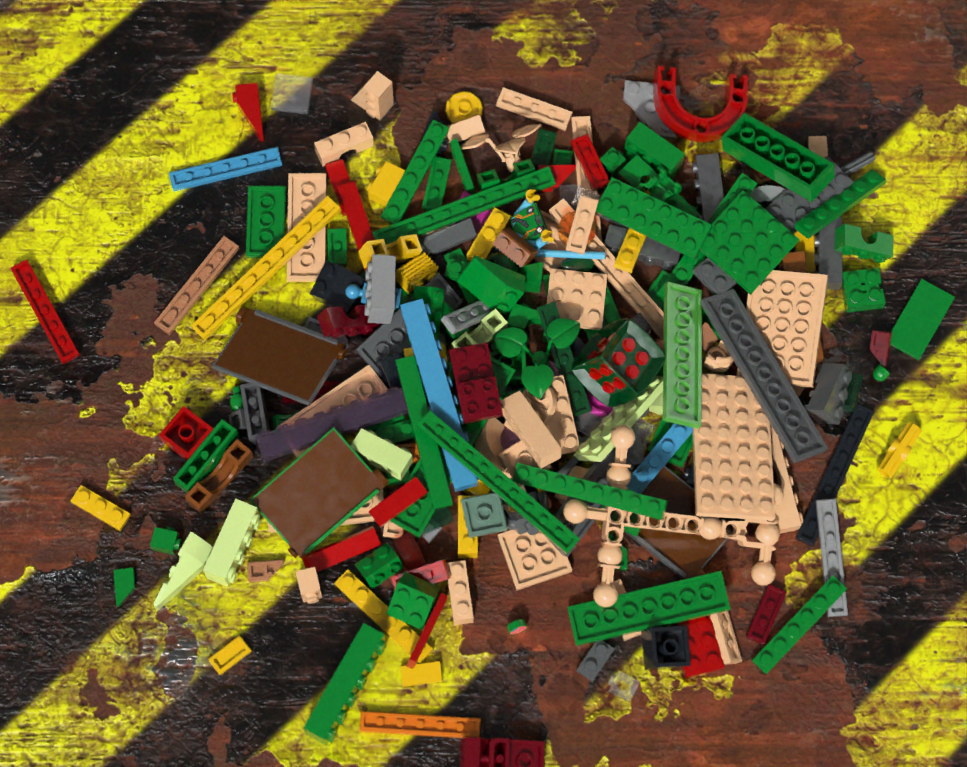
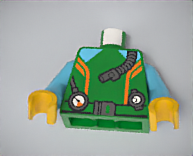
M529 189L526 192V199L510 218L513 226L511 230L538 250L548 242L554 241V238L550 237L553 231L547 229L541 210L534 203V201L540 199V196L534 195L536 190Z

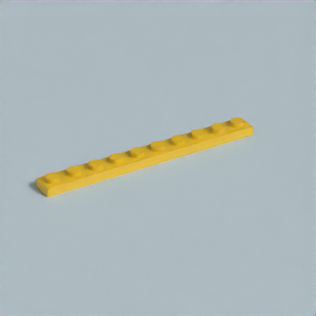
M325 197L191 325L192 329L205 341L341 211V208L330 197Z

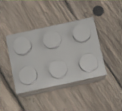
M372 255L371 261L367 263L365 280H367L365 298L367 299L364 308V316H368L367 323L391 324L395 310L396 256Z

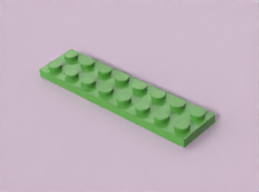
M667 281L664 285L663 352L666 358L663 364V421L698 429L701 426L702 306L700 304L702 301V290Z

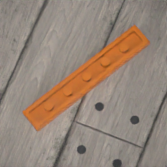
M361 711L359 731L448 738H479L481 718Z

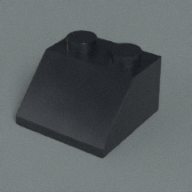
M326 260L310 295L320 303L331 307L342 306L344 312L350 313L356 299L347 297L345 293L346 287L350 284H356L362 289L366 280L343 266Z
M687 626L652 627L641 631L645 670L691 666Z

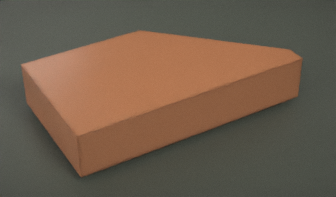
M284 559L247 562L248 582L269 581L282 567Z

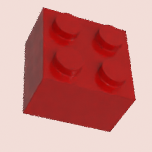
M183 406L162 430L159 437L161 442L188 461L214 428Z

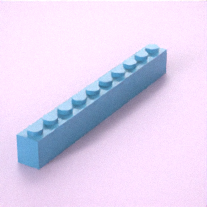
M423 299L400 305L401 313L430 410L465 441L469 442L467 432H463L461 424H464L462 415L457 413L455 406H458L456 395H451L450 388L453 386L450 376L446 377L444 370L447 369L445 359L440 358L439 351H442L440 342L435 340L433 333H436L433 321L429 322L428 315H431L428 303L424 304ZM442 448L455 492L478 486L477 480L479 479Z

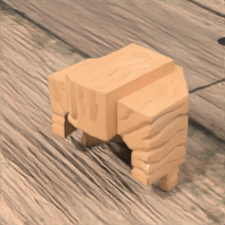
M722 340L717 348L713 346L707 352L703 366L712 372H726L732 365L734 360Z

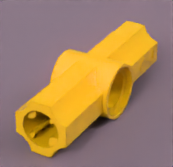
M908 422L899 437L894 440L887 451V455L877 469L881 475L891 479L901 462L905 461L912 450L911 447L922 432L917 425Z

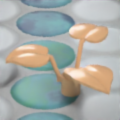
M542 125L522 126L511 134L515 139L502 143L497 147L489 138V134H479L466 140L460 146V149L475 148L487 142L501 157L502 162H506L509 172H513L512 164L521 161L519 149L526 141L524 137L532 134L539 127L542 128Z

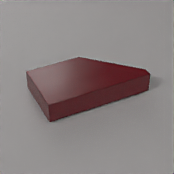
M872 330L869 349L878 359L881 366L887 368L892 333Z

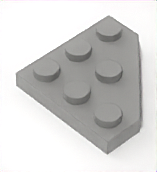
M625 80L623 101L635 111L638 118L652 131L664 139L675 140L676 134L664 125L656 112L653 101V83ZM676 86V96L679 101L680 86Z

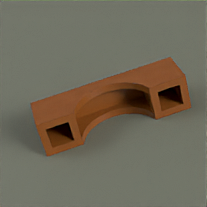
M236 439L226 450L212 473L204 480L197 482L184 496L187 503L202 514L253 458L252 451Z

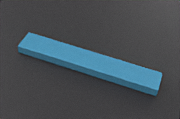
M278 147L169 172L173 192L280 167L282 166Z

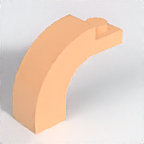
M496 418L488 419L475 441V448L507 477L512 479L498 456L503 451L500 438L504 425Z

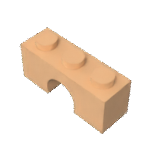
M363 122L319 140L314 145L315 152L322 167H324L325 164L340 160V156L344 152L355 149L358 153L373 147L374 142L367 123Z
M465 560L447 563L451 579L447 581L454 625L473 623V611Z

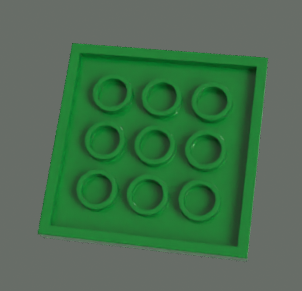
M742 190L711 224L713 227L700 251L751 295L800 239Z

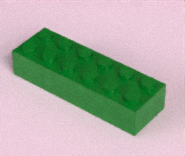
M746 113L721 137L724 152L810 202H813L835 178L834 163Z
M363 623L303 727L306 735L326 746L328 742H333L337 735V726L344 723L348 707L352 708L357 700V691L364 688L368 672H373L377 664V656H382L387 647L383 633Z

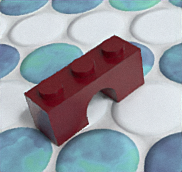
M357 305L348 314L349 317L344 313L342 306L326 307L317 316L324 337L332 336L337 338L342 335H348L349 337L357 334L370 335L380 323H367L368 316H364L365 305Z

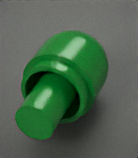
M233 387V395L230 399V406L233 412L244 409L240 387Z

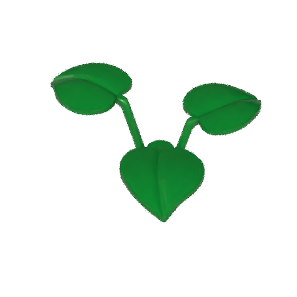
M566 318L553 320L547 328V335L551 340L548 342L546 352L538 351L533 354L524 345L528 340L527 334L522 329L515 327L501 330L495 335L494 341L497 350L504 357H516L521 353L522 348L530 355L535 367H525L522 371L521 379L525 388L533 396L541 399L554 380V373L549 367L550 362L548 359L552 343L554 342V345L559 349L570 346L579 334L580 323Z

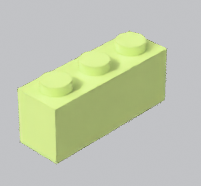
M361 428L351 444V447L366 463L375 468L378 467L381 471L400 481L413 463L412 454L408 449L395 446L389 439L383 440L371 430L366 431Z

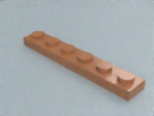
M223 236L155 320L154 324L168 335H171L236 254L239 246Z

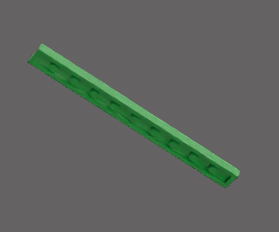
M548 166L374 231L373 235L375 240L384 239L385 245L395 242L400 236L417 234L418 237L523 198L529 189L539 192L555 186L556 183Z
M429 411L417 424L418 428L565 554H568L580 540L578 536L433 412Z

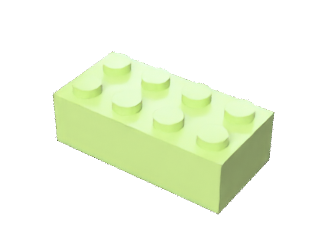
M235 499L203 569L207 579L229 587L230 583L235 582L238 574L236 572L237 567L243 564L246 556L244 554L246 547L249 548L254 538L252 534L254 530H258L261 524L257 507Z

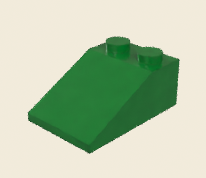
M474 255L459 275L457 281L490 309H496L498 312L507 315L524 294L526 276Z

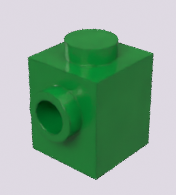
M613 147L600 158L603 168L610 179L618 174L626 162L625 155Z
M155 527L150 547L154 551L175 555L176 550H179L181 547L182 539H180L178 532L174 528L164 527L162 529Z

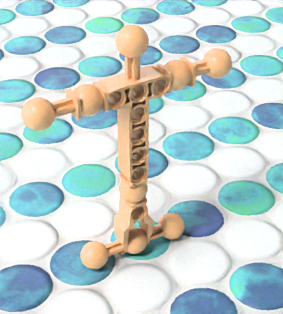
M619 425L611 433V442L616 447L614 463H609L611 467L606 474L609 483L607 486L628 490L626 486L631 480V473L628 469L631 468V465L626 464L627 450L635 441V433L627 425ZM773 483L776 513V506L780 505L783 501L784 493L778 484ZM580 499L569 500L563 509L566 520L573 524H579L585 519L603 520V542H601L602 546L598 551V560L601 563L598 564V567H603L602 579L593 593L595 602L601 607L614 605L618 598V591L613 585L614 568L620 569V566L617 565L622 560V551L619 546H622L620 542L623 538L624 526L701 535L708 540H714L718 537L738 541V544L742 547L760 548L759 562L751 570V576L755 583L766 586L772 583L776 576L775 568L770 561L771 552L776 550L774 544H776L780 537L779 529L776 526L779 522L777 519L725 521L720 520L718 517H696L665 513L663 521L657 519V523L652 526L647 516L636 514L638 520L633 524L629 518L632 514L631 512L605 506L604 509L587 507L586 503ZM613 510H615L619 516L616 521H613L610 518V514ZM671 517H673L676 520V525L674 528H671L668 525V521ZM689 520H693L695 523V528L692 531L687 527ZM748 522L760 524L755 531L758 543L746 540L745 534L747 533L746 526ZM729 524L733 527L731 535H728L726 532V526ZM611 530H614L616 533L614 541L608 538V533Z

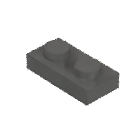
M604 641L595 642L576 672L593 682L615 649Z

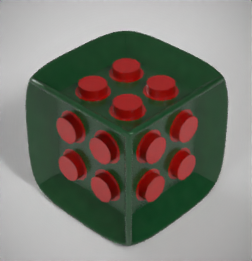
M624 318L608 324L599 330L579 353L571 370L580 383L597 400L608 407H617L636 399L645 391L660 371L666 356L659 345L637 323Z

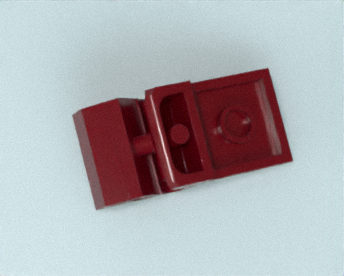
M482 343L450 349L449 354L464 424L502 417L503 413L488 344Z
M461 738L460 767H544L545 741L511 740L505 738H491V740L485 738Z

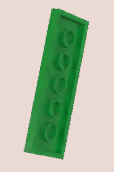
M613 177L596 208V213L694 260L713 227L711 224Z

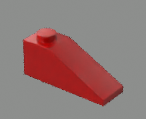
M258 84L235 85L236 92H232L233 103H237L238 110L258 139L264 141Z

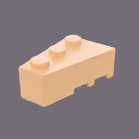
M377 71L351 100L366 110L370 117H376L378 120H381L394 105L392 81Z

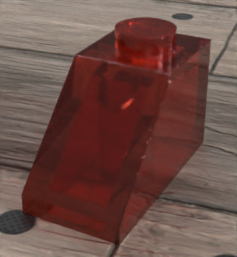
M408 532L393 540V546L407 571L427 565L412 533Z

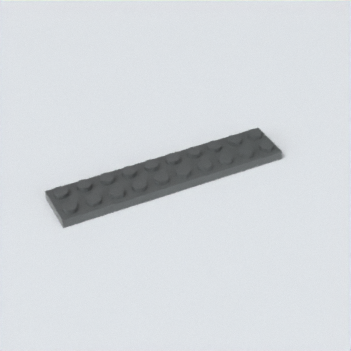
M828 156L825 157V159L834 163ZM834 163L835 178L813 202L788 189L766 207L765 210L795 234L798 232L795 229L796 222L836 194L843 192L853 184V181ZM706 258L692 271L713 295L725 293L737 284L709 258Z
M731 289L725 293L722 292L702 299L700 302L701 306L793 463L825 452L828 449L827 445L735 290Z

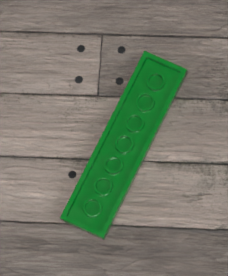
M721 571L620 594L615 604L610 607H601L595 601L567 607L576 646L731 610Z

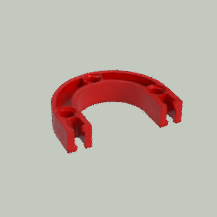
M657 66L654 71L653 101L656 112L664 125L681 138L694 142L718 140L745 112L748 99L747 75H743L736 82L739 88H734L733 79H736V74H729L725 80V105L723 111L714 117L700 118L688 113L677 99L676 68L671 67L668 73H665L668 81L662 80L661 72L664 71V66Z

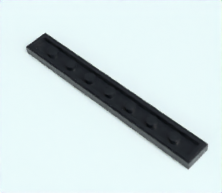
M856 404L796 535V540L811 547L814 546L819 535L815 501L836 498L875 412L874 410L861 404Z

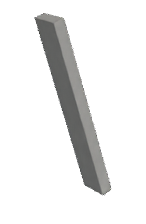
M836 499L816 500L824 584L834 576L845 586ZM846 591L827 610V617L848 615Z

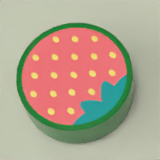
M523 619L515 620L507 625L510 635L518 634L527 629V624Z

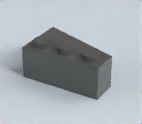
M823 363L815 380L818 383L815 391L811 390L809 394L811 400L808 405H804L806 412L818 423L840 424L844 414V402L848 397V385L852 379V371L845 364Z

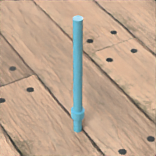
M495 247L494 252H498L499 248ZM538 249L535 257L606 259V252L585 251L584 255L567 250Z

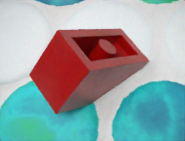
M538 165V170L549 166L556 183L555 186L544 189L542 192H553V188H558L576 169V165Z

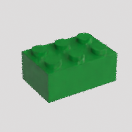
M641 122L637 124L626 138L624 153L628 159L631 160L634 156L638 155L658 175L660 170L664 168L671 180L682 168L685 153Z

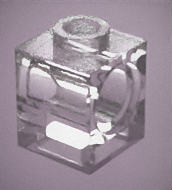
M618 671L617 675L613 674L607 685L611 686L609 692L630 702L640 681ZM624 681L627 683L628 688L620 690L617 683Z

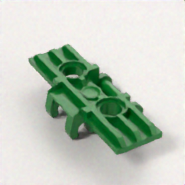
M636 155L618 172L632 187L642 192L648 191L655 198L667 204L676 202L678 209L697 218L700 216L679 195L682 186L678 182L672 181L667 176L668 172L664 168L660 170L658 175L642 158ZM642 178H651L647 183H641Z

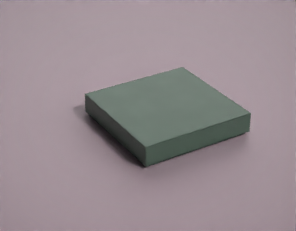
M489 493L461 499L469 538L508 530L501 498L497 494Z

